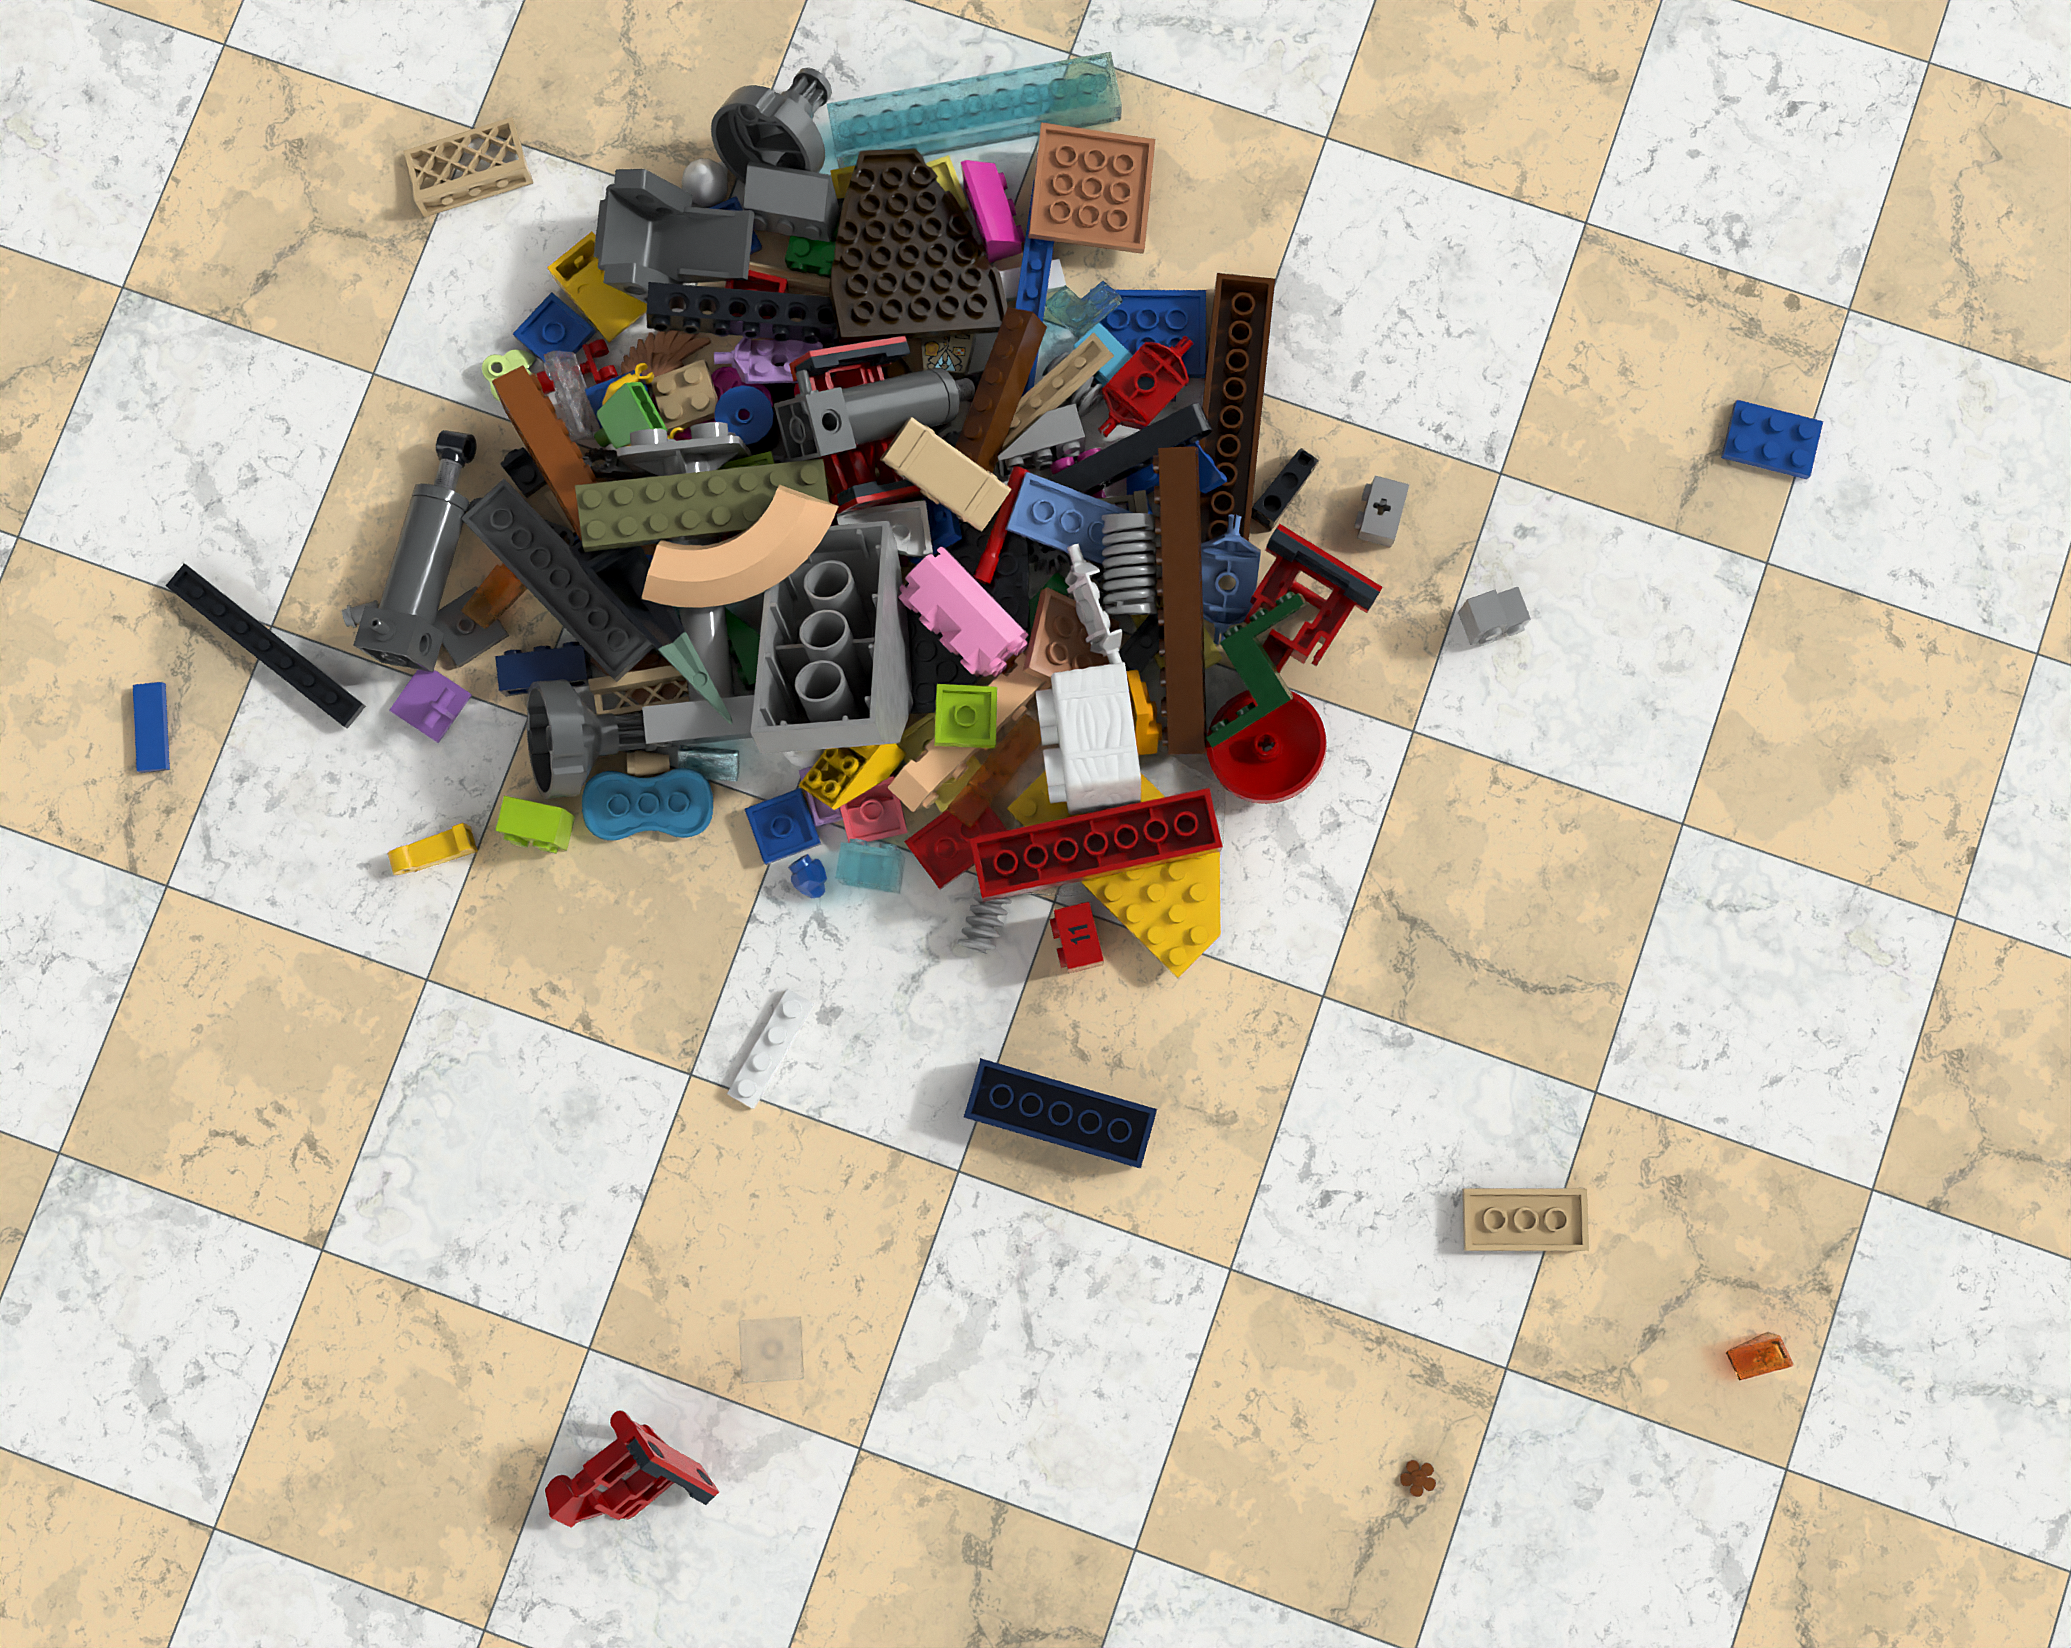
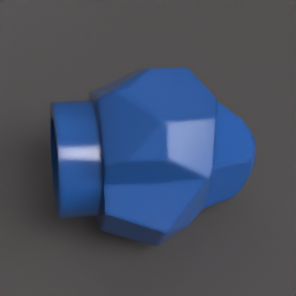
M806 854L788 867L792 872L791 882L799 892L810 898H820L824 895V883L827 880L825 868L819 859L812 860Z

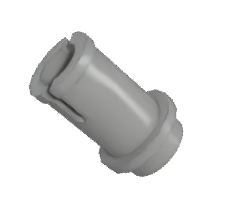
M374 600L373 602L355 607L347 605V609L342 610L346 626L356 628L357 624H360L365 606L378 608V601Z

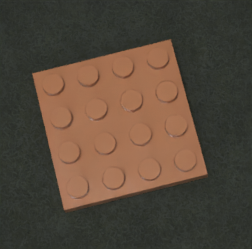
M1041 123L1028 238L1143 254L1146 242L1156 139Z

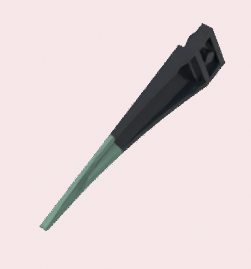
M582 541L569 548L571 554L593 584L729 724H732V718L673 606L642 599L646 577L651 565L641 546L585 552Z

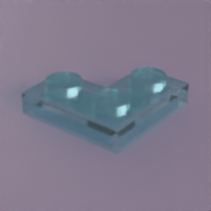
M1103 280L1082 299L1065 285L1046 301L1045 307L1079 340L1118 307L1123 300Z

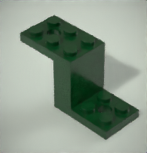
M1290 591L1275 601L1277 607L1271 611L1263 608L1249 617L1251 623L1247 626L1236 625L1223 633L1225 639L1219 643L1258 706H1255L1252 702L1235 712L1238 716L1237 719L1230 722L1226 718L1209 728L1212 734L1206 738L1212 748L1294 698L1257 636L1308 605L1302 594L1294 595Z

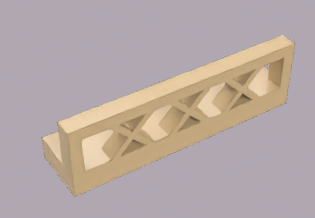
M673 665L628 672L618 682L611 676L588 679L590 692L594 694L597 714L613 713L614 716L638 713L645 706L689 701V696L681 697L684 692L689 694L687 681L683 686L678 683L686 681V679ZM673 683L680 688L674 699L666 700L658 695L665 684ZM651 686H657L654 691L648 688ZM644 688L651 693L644 704L636 705L629 700L635 689ZM627 691V693L624 696L619 692ZM614 693L622 699L615 709L603 710L601 695ZM655 697L661 700L657 702H652ZM626 702L631 705L628 707H623Z

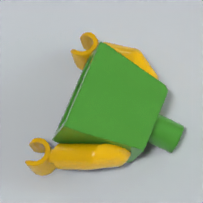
M638 364L635 368V374L631 375L629 373L608 386L602 401L603 406L597 411V418L602 428L594 434L596 442L601 447L605 448L612 444L617 450L621 447L631 446L630 433L638 430L664 429L668 432L643 385L651 383L654 379V374L651 372L647 376H640V373L648 368L647 364ZM674 428L670 435L667 436V439H674V435L683 432L684 429Z

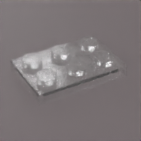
M552 351L544 354L546 361L544 363L545 372L549 379L554 382L557 390L555 391V398L558 405L564 409L567 417L565 425L569 434L574 436L575 440H595L594 434L600 430V426L584 391L587 386L575 353Z

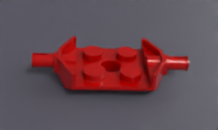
M1183 336L1175 347L1171 346L1170 348L1159 343L1145 342L1102 388V395L1109 411V418L1097 429L1100 434L1103 433V436L1107 438L1117 425L1139 430L1144 429L1184 386L1187 387L1189 385L1188 374L1182 361V355L1193 345V342L1190 339L1188 340L1187 336ZM1142 377H1149L1153 380L1154 386L1149 390H1143L1139 388L1137 382Z

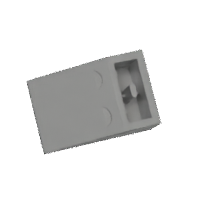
M1076 404L1047 411L998 456L1000 476H1008L1010 478L1014 466L1026 470L1033 468L1044 470L1050 468L1051 463L1062 458L1073 457L1076 461L1077 456L1085 451V435Z

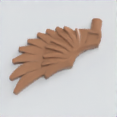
M673 330L667 333L658 331L656 336L654 333L649 332L645 343L642 339H638L637 348L634 346L630 347L629 356H623L624 362L621 363V373L624 374L632 371L638 364L645 363L648 368L641 372L642 376H647L651 372H653L654 377L684 367L682 360L711 344V340L709 337L694 339L698 334L683 333L678 336L680 331ZM646 384L647 388L652 387V384Z

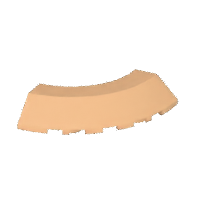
M779 485L772 502L763 515L748 529L732 538L705 546L681 545L661 540L657 544L646 577L642 599L670 606L703 608L722 606L760 594L792 574L808 559L829 529L838 506Z

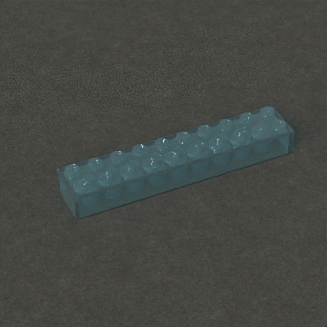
M1111 52L827 103L838 166L839 168L855 166L859 153L862 150L916 148L924 157L1038 136L1041 123L1082 128L1120 121L1122 104Z

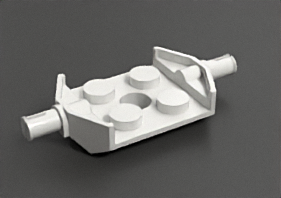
M1079 543L1069 546L1067 550L1073 565L1070 566L1071 571L1065 578V582L1069 585L1068 593H1073L1077 615L1081 623L1085 625L1089 635L1085 639L1086 642L1091 643L1090 651L1103 654L1104 657L1107 656L1110 665L1122 663L1118 652L1120 651L1122 630L1119 629L1110 633L1109 617L1104 610L1102 611L1098 601L1100 598L1098 587L1090 580V576L1100 572V570L1084 560Z

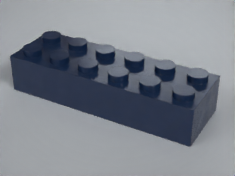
M980 1058L964 1118L1141 1169L1157 1109Z

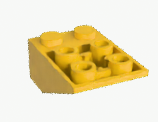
M591 231L549 265L547 269L557 284L609 343L646 313L647 303L603 283L605 271L598 269V259L594 257L596 235Z
M895 743L825 749L798 786L833 810H836L889 778L906 756V753Z

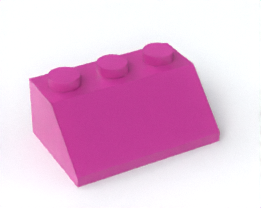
M970 160L961 161L963 186L982 244L986 249L989 263L1021 254V243L1025 242V237L1021 225L1016 226L1013 216H1016L1012 198L1007 199L1004 190L1008 189L1004 173H998L995 163Z

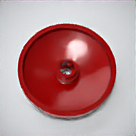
M1243 691L1228 700L1218 710L1209 728L1226 718L1230 722L1237 719L1238 716L1235 712L1252 702L1255 706H1258L1250 691ZM1291 691L1294 696L1293 699L1212 748L1208 740L1206 741L1207 756L1211 769L1220 784L1231 794L1252 803H1278L1299 795L1317 778L1326 758V732L1318 712L1299 694ZM1210 729L1208 730L1207 737L1212 734ZM1265 747H1272L1267 752L1263 751Z

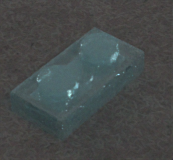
M680 745L678 750V768L696 770L707 779L737 782L740 776L739 750Z

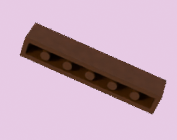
M1007 307L955 449L992 474L1047 326L1032 311Z

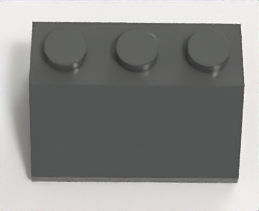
M749 161L743 209L754 212L753 229L830 242L840 218V209L831 175Z

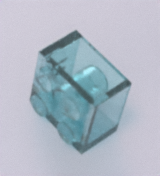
M850 839L849 843L841 842L835 877L841 885L900 894L906 858L897 849V846L880 843L879 848L870 847L867 841Z

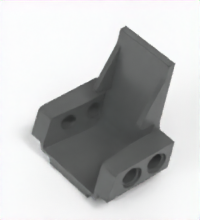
M616 169L614 184L607 186L605 199L600 200L594 257L598 259V269L605 271L603 283L647 303L648 282L683 285L685 283L748 280L754 212L751 210L732 211L691 207L692 194L646 169Z

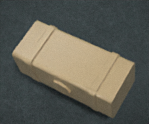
M909 417L880 458L896 474L906 478L920 488V492L936 504L941 503L956 514V517L960 520L967 522L979 531H983L1011 491V488L998 480L997 476L988 470H984L936 435L932 429L922 425L913 417Z

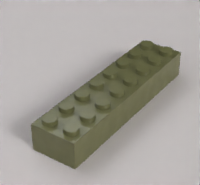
M823 459L575 485L583 549L585 552L658 544L661 540L678 542L737 535L752 526L763 515L772 502L779 485L829 502Z

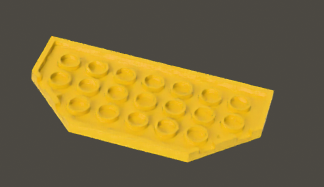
M1046 770L1007 808L1024 827L1083 815H1070L1067 809V801L1050 803ZM1140 772L1141 802L1165 797ZM1220 852L1080 881L1177 979L1221 935Z

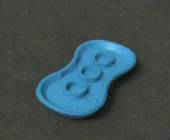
M689 768L674 769L651 778H638L618 771H605L593 776L586 783L582 795V813L588 830L593 835L610 841L620 840L642 831H659L680 838L692 837L700 834L709 826L714 807L713 793L707 778L700 772Z

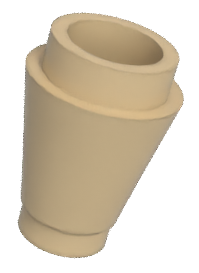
M641 750L627 752L628 775L643 778L670 771L669 755Z

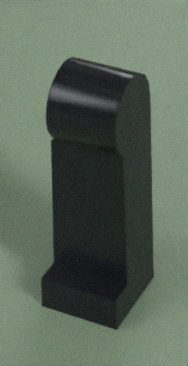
M1300 448L1254 504L1251 518L1272 531L1320 460L1303 448Z

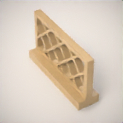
M513 117L404 150L414 189V199L424 217L533 184ZM510 128L511 134L506 142L495 138L499 131ZM480 138L485 141L478 151L468 147L472 140ZM491 143L501 147L495 158L485 154ZM452 146L457 149L451 159L441 156L445 148ZM508 151L518 155V160L508 163L502 162ZM464 152L474 156L468 167L457 163ZM423 155L430 157L423 168L414 164L413 158ZM480 160L491 163L488 169L479 172L475 171ZM436 161L446 164L440 176L430 172ZM454 168L464 172L460 178L454 180L447 179ZM426 177L436 180L432 187L421 190L420 186Z

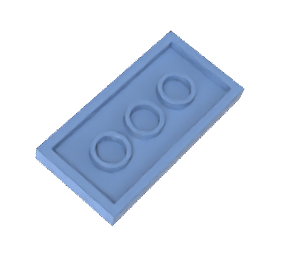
M1026 472L1024 473L1005 530L1069 553L1067 547L1079 543L1084 560L1102 566V562L1107 559L1102 555V550L1106 547L1102 543L1103 537L1106 536L1102 533V528L1104 527L1102 515L1133 512Z

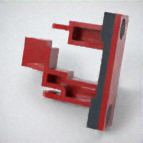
M1279 523L1265 549L1266 552L1275 556L1276 559L1252 595L1250 603L1253 606L1244 622L1250 624L1249 617L1258 612L1260 607L1267 608L1268 611L1277 607L1275 601L1289 591L1295 595L1298 593L1302 594L1308 603L1320 609L1312 624L1308 621L1304 622L1293 641L1274 629L1270 631L1262 646L1280 674L1290 656L1304 664L1319 642L1322 644V647L1318 649L1311 663L1317 666L1353 608L1356 606L1365 613H1368L1383 587ZM1301 571L1332 590L1327 600L1296 581Z
M622 1410L616 1411L610 1419V1424L615 1431L617 1439L582 1465L584 1469L576 1474L573 1479L566 1475H558L545 1488L549 1516L570 1528L578 1522L603 1514H607L618 1521L621 1518L629 1520L674 1483L685 1488L690 1497L705 1505L719 1493V1490L700 1463L670 1447L650 1426L638 1424ZM639 1465L640 1469L626 1480L622 1479V1477ZM601 1484L608 1489L601 1492L596 1488Z

